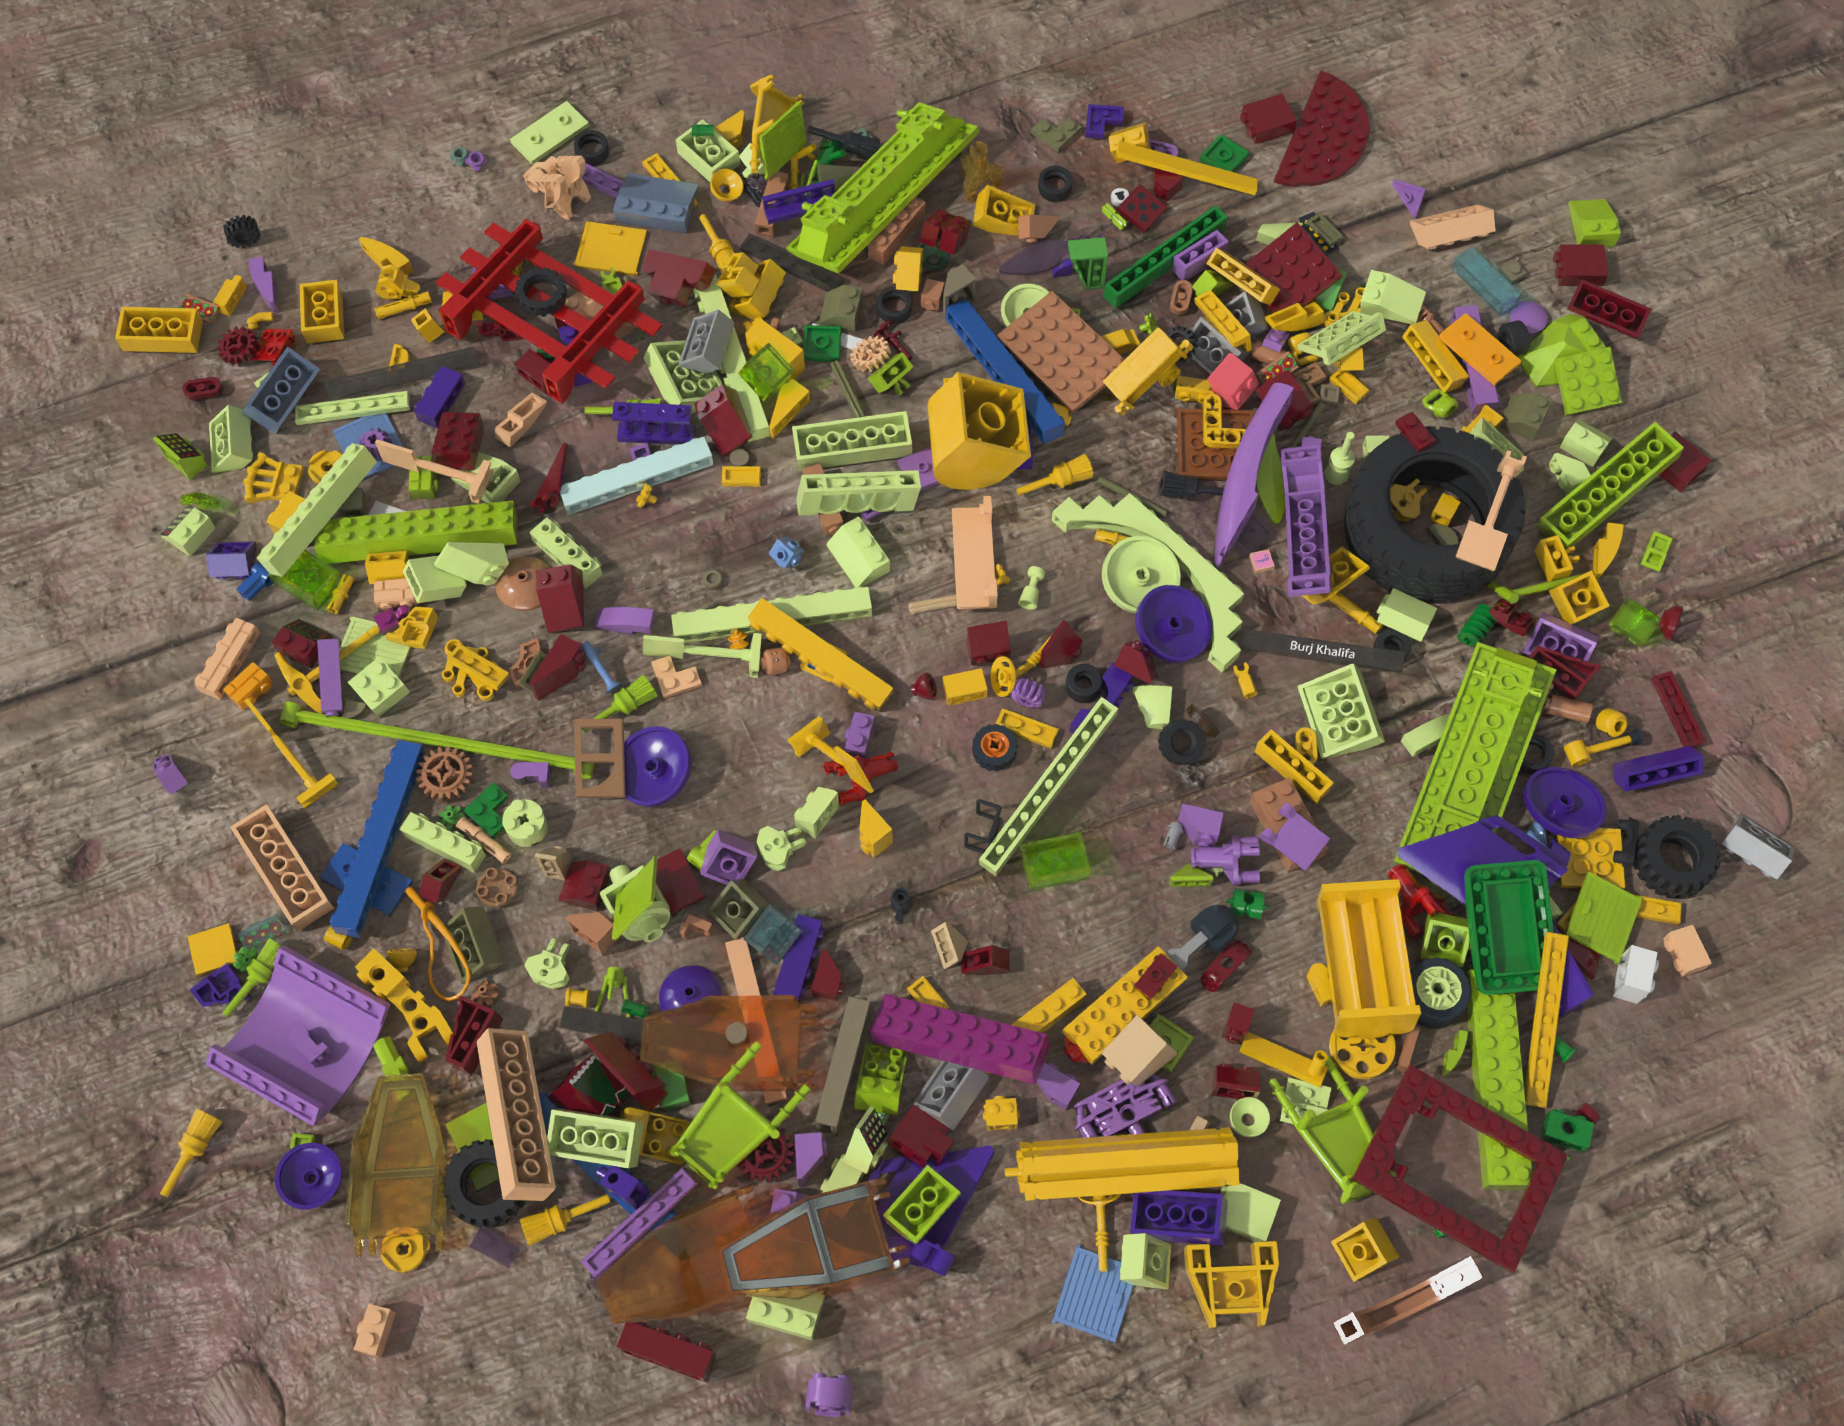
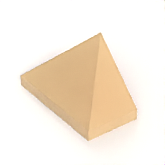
M944 922L931 930L944 969H948L960 962L968 940L948 922Z

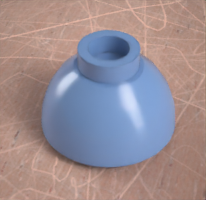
M1536 821L1530 825L1528 831H1524L1546 847L1549 845L1547 830Z

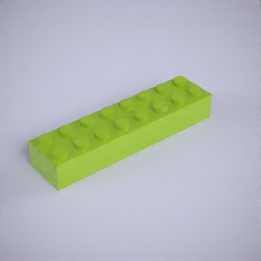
M1654 422L1540 518L1537 528L1548 538L1559 535L1565 550L1575 546L1680 457L1684 447L1658 423Z

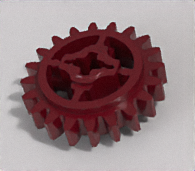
M785 1128L779 1131L780 1135L776 1139L782 1146V1154L777 1153L773 1149L775 1139L769 1136L752 1151L756 1156L754 1166L748 1161L747 1157L737 1165L739 1170L745 1168L743 1171L744 1176L751 1173V1181H754L758 1176L762 1184L765 1177H767L769 1183H772L773 1175L780 1179V1171L785 1174L788 1173L785 1165L792 1166V1162L788 1158L795 1157V1154L789 1151L794 1148V1143H787L791 1140V1136H784ZM767 1148L769 1154L761 1156L760 1150L764 1151ZM769 1162H777L770 1168L762 1169Z

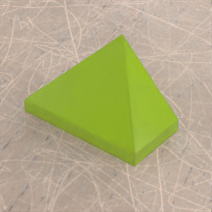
M1188 863L1171 876L1169 887H1210L1213 882V876L1197 867L1192 868V865Z

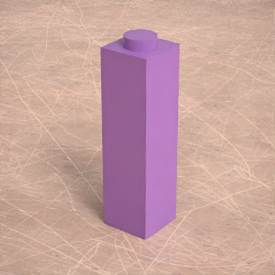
M317 640L321 712L326 717H338L339 714H343L339 640Z

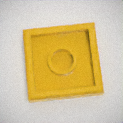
M229 923L187 936L195 973L198 977L214 972L227 962L234 966L233 963L236 960L233 956L237 953Z

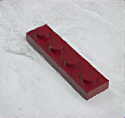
M1669 671L1653 676L1651 681L1682 746H1692L1695 748L1704 745L1706 741L1673 672Z

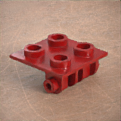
M266 329L261 335L259 345L255 347L258 351L252 353L254 357L250 358V360L272 361L271 364L274 366L287 347L291 348L294 343L295 336L292 334L293 330Z

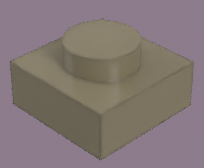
M1516 260L1501 267L1499 271L1510 285L1525 278L1527 274Z

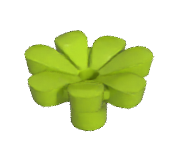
M1153 313L1145 316L1146 323L1139 326L1141 332L1148 331L1149 335H1151L1158 328V326H1155L1157 322Z

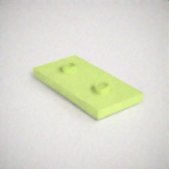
M566 101L512 137L510 142L534 165L588 128L589 122Z

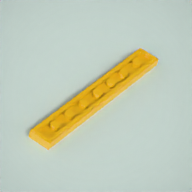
M1118 142L1117 158L1255 195L1257 192L1258 179L1130 143Z
M1545 932L1524 1092L1525 1103L1530 1106L1547 1108L1568 935Z

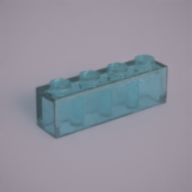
M1471 247L1455 257L1452 270L1500 317L1518 307L1521 298L1518 289L1514 288L1492 264H1489L1481 253Z

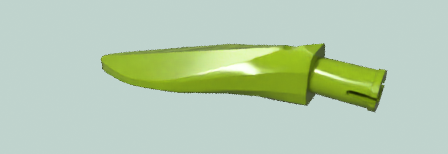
M1273 434L1259 467L1256 489L1270 520L1276 525L1283 517L1286 504L1282 461L1277 450L1275 434Z

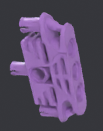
M1153 1074L1149 1077L1152 1083L1146 1085L1143 1082L1138 1087L1132 1083L1127 1085L1123 1080H1120L1074 1105V1110L1078 1111L1075 1131L1080 1130L1083 1138L1098 1137L1091 1125L1094 1123L1096 1128L1099 1127V1134H1103V1136L1119 1135L1126 1130H1129L1130 1134L1145 1133L1140 1123L1159 1114L1162 1110L1161 1105H1157L1158 1099L1153 1098L1155 1095L1153 1091L1157 1092L1165 1109L1169 1108V1105L1173 1106L1177 1103L1167 1086L1169 1080L1166 1078L1162 1079L1158 1075ZM1124 1105V1106L1120 1109V1112H1118L1116 1108H1118V1107ZM1084 1108H1088L1091 1113L1086 1118L1084 1115ZM1123 1113H1132L1134 1119L1131 1121L1125 1120Z

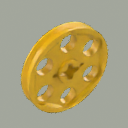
M1334 1029L1329 1041L1332 1060L1334 1063H1337V1067L1343 1073L1352 1078H1375L1385 1072L1394 1059L1396 1047L1393 1034L1388 1033L1386 1035L1387 1041L1385 1043H1379L1376 1038H1360L1359 1035L1342 1040L1335 1035ZM1361 1042H1364V1046H1367L1369 1048H1366L1363 1052L1361 1051V1048L1357 1047L1356 1045H1359ZM1338 1051H1347L1349 1053V1060H1340L1338 1058ZM1378 1053L1384 1054L1387 1058L1386 1063H1377L1375 1055ZM1357 1063H1365L1368 1071L1366 1073L1358 1072L1356 1069Z

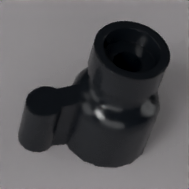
M897 888L892 893L890 904L892 911L896 913L895 923L901 925L903 923V915L908 913L911 908V898L906 889Z

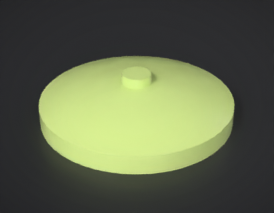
M1133 536L1118 542L1109 551L1102 566V581L1106 593L1117 606L1136 614L1137 607L1142 598L1154 588L1163 585H1180V568L1172 551L1162 542L1147 536Z

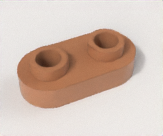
M1186 280L1176 282L1173 289L1170 310L1175 315H1183L1189 308L1193 288L1192 284Z

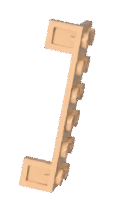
M983 496V504H979V507L952 508L957 609L997 608V580L995 579L992 539L991 496Z

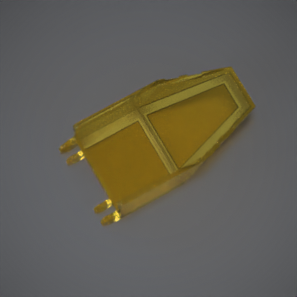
M424 1074L379 1076L368 1101V1108L365 1114L363 1113L359 1129L352 1139L346 1226L354 1237L356 1257L362 1256L363 1240L369 1239L370 1256H375L376 1239L420 1235L423 1236L424 1252H429L430 1235H436L437 1251H442L445 1244L447 1201L442 1194L444 1185L441 1182L442 1177H445L446 1174L444 1169L447 1159L442 1133Z

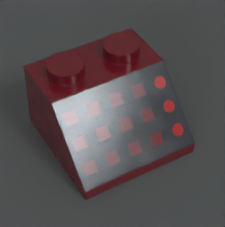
M297 619L282 626L271 643L277 652H282L284 656L312 669L318 660L317 640L332 639L333 636Z

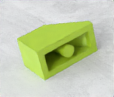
M1205 270L1192 288L1196 291L1197 297L1209 290L1218 297L1231 289L1235 284L1217 271Z

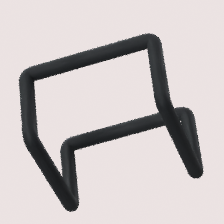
M981 799L976 801V814L994 821L988 838L965 833V848L984 854L986 850L968 844V837L989 843V847L995 839L1001 822L999 816L1002 808L1000 805ZM980 804L996 808V815L993 816L980 812Z

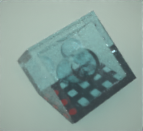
M771 904L767 906L743 940L778 965L803 930L787 915Z

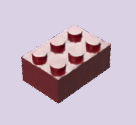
M442 412L431 452L434 463L456 470H474L484 432L480 413Z

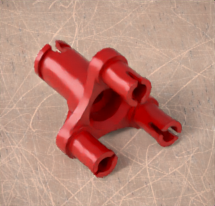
M893 752L868 759L860 756L853 757L858 761L869 783L872 778L898 770L897 760L891 761V758L894 757ZM834 760L823 763L826 775L839 772L837 776L841 777L848 774L844 766L836 763ZM850 778L853 789L838 793L839 805L865 800L867 790Z
M1404 864L1397 865L1389 871L1387 875L1389 879L1400 880L1399 893L1403 897V903L1400 908L1402 924L1411 936V939H1417L1423 934V931L1413 919L1419 913L1427 910L1430 917H1434L1435 914L1438 915L1439 913L1454 916L1444 903L1445 899L1442 895L1432 894L1428 887L1420 886Z

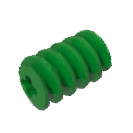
M1479 604L1473 611L1464 627L1457 634V639L1462 644L1476 647L1477 642L1481 643L1485 640L1489 630H1492L1494 627L1493 624L1497 623V620L1489 613L1491 609L1489 606Z

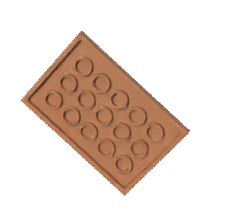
M1053 291L996 335L998 340L1003 342L1005 349L1067 407L1072 414L1106 387L1103 380L1125 360Z

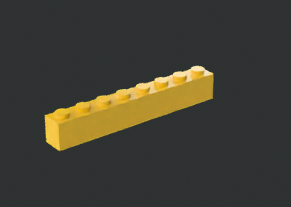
M761 598L748 615L749 625L758 632L759 630L763 631L770 641L774 643L777 641L782 644V648L786 652L798 655V659L802 663L814 666V670L823 677L825 675L830 677L834 685L839 688L843 686L849 690L847 693L855 699L859 697L865 701L864 705L869 709L880 711L892 695L893 687L765 599Z

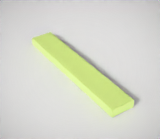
M409 391L298 405L295 406V422L297 425L408 411L410 410Z

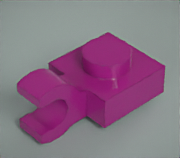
M403 605L396 612H393L391 608L373 616L381 634L384 635L400 627L398 623L409 615V609L406 605Z

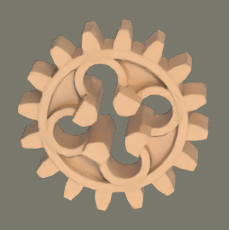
M869 336L868 340L862 339L861 344L856 343L857 348H852L853 353L850 354V357L857 370L862 369L865 372L869 369L871 372L874 367L879 369V365H884V360L889 359L888 355L891 354L890 346L883 337L879 338V336H876L872 339Z

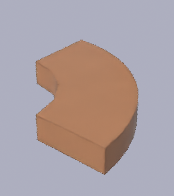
M539 638L521 644L519 660L508 669L516 688L520 687L517 683L536 653L540 650L542 651Z

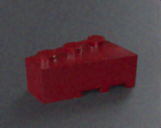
M1537 646L1528 657L1539 664L1557 669L1552 681L1554 684L1553 688L1571 699L1578 697L1601 666Z
M460 995L458 1013L454 1018V1031L450 1036L445 1061L454 1069L472 1076L480 1063L477 1040L488 1028L498 1029L503 1018L495 1010Z

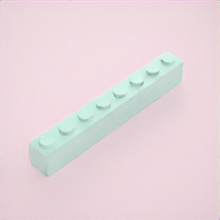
M705 437L694 438L690 442L674 445L670 449L657 451L647 457H639L635 461L622 463L615 468L602 470L598 474L585 476L572 483H565L562 485L559 493L569 516L640 491L645 483L654 486L714 465L713 458Z

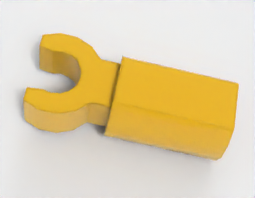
M1245 662L1243 671H1239L1237 666H1234V674L1239 677L1238 681L1243 695L1248 699L1255 697L1257 690L1251 675L1248 674L1249 666Z

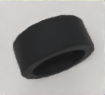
M587 130L575 138V155L582 156L585 159V163L596 166L608 158V141L601 132ZM595 142L602 145V148L596 153L587 154L581 151V148L588 143Z
M1055 165L1045 168L1040 173L1038 179L1039 194L1044 199L1052 202H1059L1068 198L1072 191V174L1062 166ZM1050 178H1059L1066 183V186L1062 189L1054 190L1048 188L1045 185V181Z
M896 287L884 289L877 298L879 317L885 322L891 320L892 324L902 323L907 320L912 313V298L906 290H898ZM890 299H900L906 305L901 311L890 312L884 308V303Z
M1533 733L1529 744H1534L1542 749L1545 757L1539 764H1533L1523 759L1520 770L1527 774H1534L1536 771L1548 767L1554 756L1553 746L1550 741L1536 733Z

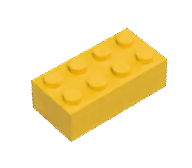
M121 307L115 340L122 351L197 353L203 320L197 309Z

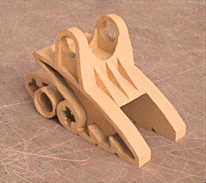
M551 156L545 162H536L523 174L527 186L533 192L542 191L545 193V208H553L566 220H570L573 217L571 201L574 196L584 203H588L591 200V195L582 179L586 167L585 159L582 156H559L557 159Z

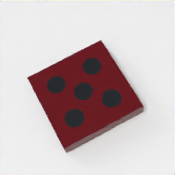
M1139 184L1118 206L1117 211L1145 233L1167 209V206Z

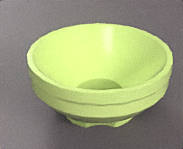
M1242 1098L1236 1101L1230 1110L1231 1126L1234 1131L1243 1137L1253 1138L1259 1136L1269 1125L1270 1114L1268 1108L1256 1098ZM1250 1114L1253 1116L1254 1124L1252 1126L1244 1125L1242 1123L1243 1115Z

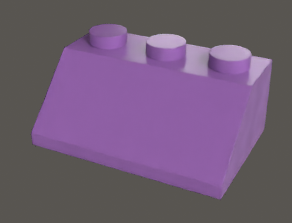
M1542 612L1523 653L1531 655L1534 649L1540 646L1588 662L1598 642V636Z

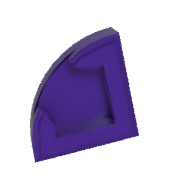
M1065 260L1062 265L1056 266L1052 272L1053 277L1072 275L1073 263L1071 260Z

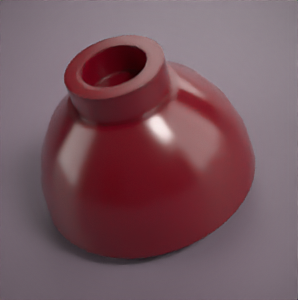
M928 672L921 674L916 679L915 684L911 685L914 696L918 695L922 699L933 700L937 695L935 681Z

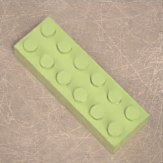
M906 411L792 426L798 471L819 463L822 468L900 458L912 454V440Z

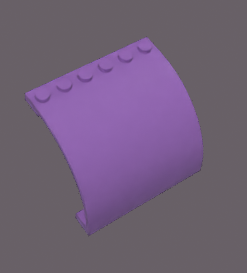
M283 945L278 948L273 965L275 966L273 974L254 1011L225 1047L217 1044L210 1047L205 1065L314 1126L336 1106L363 1069L374 1049L373 1044L376 1043L382 1031L390 1003ZM296 1027L306 1028L311 1033L313 1041L317 1046L323 1042L332 1052L316 1068L290 1040V1034Z

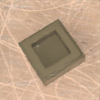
M1321 384L1319 402H1323L1325 405L1338 406L1340 387Z

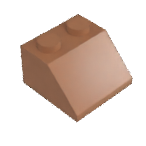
M599 912L568 915L565 918L571 931L602 956L620 938L612 939L614 920L607 914L603 916Z

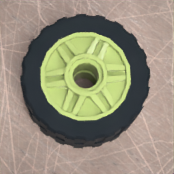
M1439 957L1424 959L1411 969L1410 974L1415 1005H1420L1421 1011L1417 1024L1430 1029H1438L1450 1025L1466 1009L1471 998L1470 981L1463 969L1459 968L1456 963Z

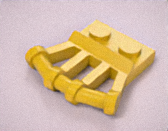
M259 452L256 456L257 459L247 468L248 475L243 482L246 491L244 496L245 502L280 501L289 491L297 495L304 472L303 466L283 463V461L276 462L264 453ZM263 463H265L275 468L276 471L263 470L259 468ZM255 477L272 478L273 481L272 483L255 481ZM253 488L270 491L254 494Z

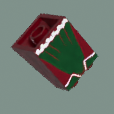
M592 1054L573 1068L551 1092L548 1098L566 1110L612 1117L613 1113L611 1111L614 1108L618 1109L625 1102L623 1097L628 1093V1090Z

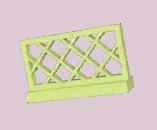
M1352 311L1297 345L1298 350L1322 357L1324 364L1331 365L1386 331L1383 314L1377 312L1370 316Z

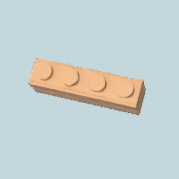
M235 618L233 623L228 624L224 638L220 639L216 644L215 653L213 656L208 657L204 671L196 677L195 686L201 693L221 700L225 693L223 689L234 679L261 634L255 625L239 618Z

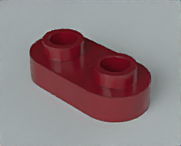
M215 377L189 380L182 387L184 395L190 400L216 397L223 390L221 382Z

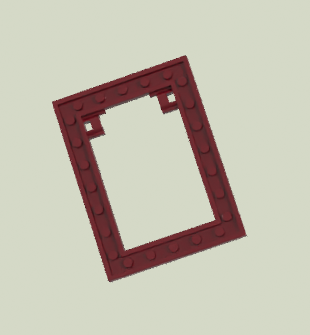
M1410 1064L1390 1100L1351 1180L1510 1273H1514L1569 1155ZM1425 1100L1432 1104L1430 1108L1423 1105ZM1440 1108L1537 1164L1502 1239L1403 1182L1409 1168L1395 1162V1159H1393L1395 1152L1392 1150L1410 1114L1414 1115L1417 1112L1433 1120ZM1390 1170L1397 1174L1396 1177L1389 1174Z

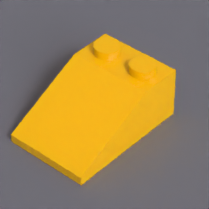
M987 185L977 195L973 226L991 233L1019 236L1018 217L1034 215L1035 204Z

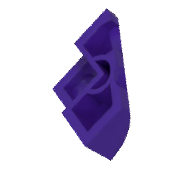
M227 962L194 984L190 992L202 1007H206L216 1003H230L244 984L229 962ZM249 993L244 1000H248L251 997Z

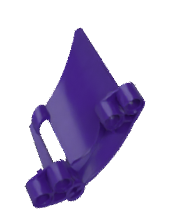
M1495 815L1459 829L1398 848V857L1466 905L1464 876L1468 867L1483 864L1539 860L1546 867L1549 888L1567 872L1571 852L1554 839L1546 847L1514 825ZM1504 827L1532 847L1535 852L1524 855L1491 830Z
M991 1145L948 1152L940 1164L932 1159L929 1160L926 1166H930L959 1190L961 1194L917 1244L903 1238L887 1224L883 1216L924 1169L908 1157L881 1160L865 1183L870 1194L880 1174L896 1172L881 1202L873 1213L865 1214L862 1212V1207L867 1197L855 1200L843 1219L829 1211L822 1224L824 1235L839 1246L856 1252L857 1250L878 1257L887 1255L889 1260L927 1268L937 1274L946 1276L956 1255H951L943 1249L995 1151Z

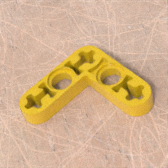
M1213 393L1206 395L1203 402V442L1208 447L1238 448L1241 436L1243 437L1246 429L1222 428L1221 398ZM1209 401H1213L1215 404L1212 411H1210L1211 403ZM1214 417L1217 419V423L1210 424L1207 418ZM1210 435H1213L1215 440H1211ZM1234 435L1237 440L1229 442L1226 436Z

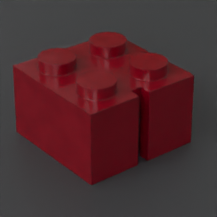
M937 209L924 222L920 242L935 248L940 233L942 235L938 249L954 255L959 247L966 242L971 222L967 221L964 217L949 214L946 210Z

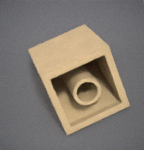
M1138 1015L1102 1052L1107 1058L1104 1062L1113 1071L1117 1068L1121 1072L1119 1077L1127 1085L1132 1083L1136 1087L1178 1054Z

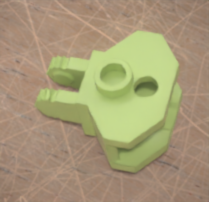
M769 826L760 829L757 838L758 850L767 867L778 872L786 869L788 858L793 855V851L807 843L803 838L792 843L788 841L801 833L800 828H793L786 832L784 830L777 831Z
M554 938L551 939L546 951L543 950L541 954L528 957L525 963V967L533 982L552 990L567 986L570 979L564 968L566 964L564 960L570 944L564 943L559 954H553L558 942Z

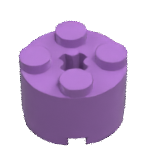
M814 1373L813 1378L808 1380L805 1410L810 1413V1408L814 1409L815 1414L820 1416L841 1417V1412L845 1411L846 1416L850 1415L853 1397V1383L849 1382L850 1377L837 1375L836 1378H830L823 1373Z

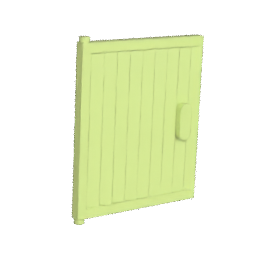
M350 617L351 622L339 650L341 651L372 627L377 626L376 622ZM379 632L341 660L340 668L342 671L358 674L380 656L399 678L411 647L391 642L386 639V634L382 635Z

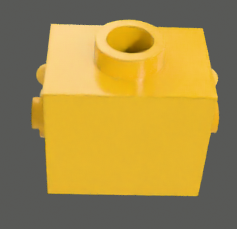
M1006 1096L993 1097L994 1099L985 1100L983 1120L986 1121L987 1131L1017 1129L1020 1111L1017 1109L1018 1103H1016V1098L1007 1099Z

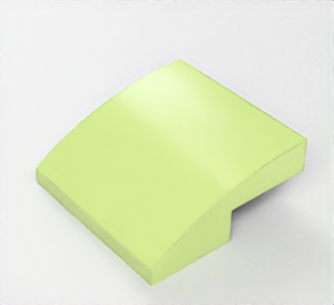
M1287 1078L1285 1094L1291 1104L1296 1106L1295 1110L1300 1119L1309 1109L1314 1111V1116L1328 1110L1327 1106L1331 1087L1321 1085L1318 1088L1302 1080ZM1282 1106L1280 1121L1293 1124L1288 1114H1284L1283 1111L1285 1109Z

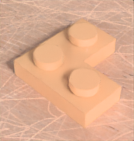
M671 656L651 662L664 699L702 687L695 666L676 672Z

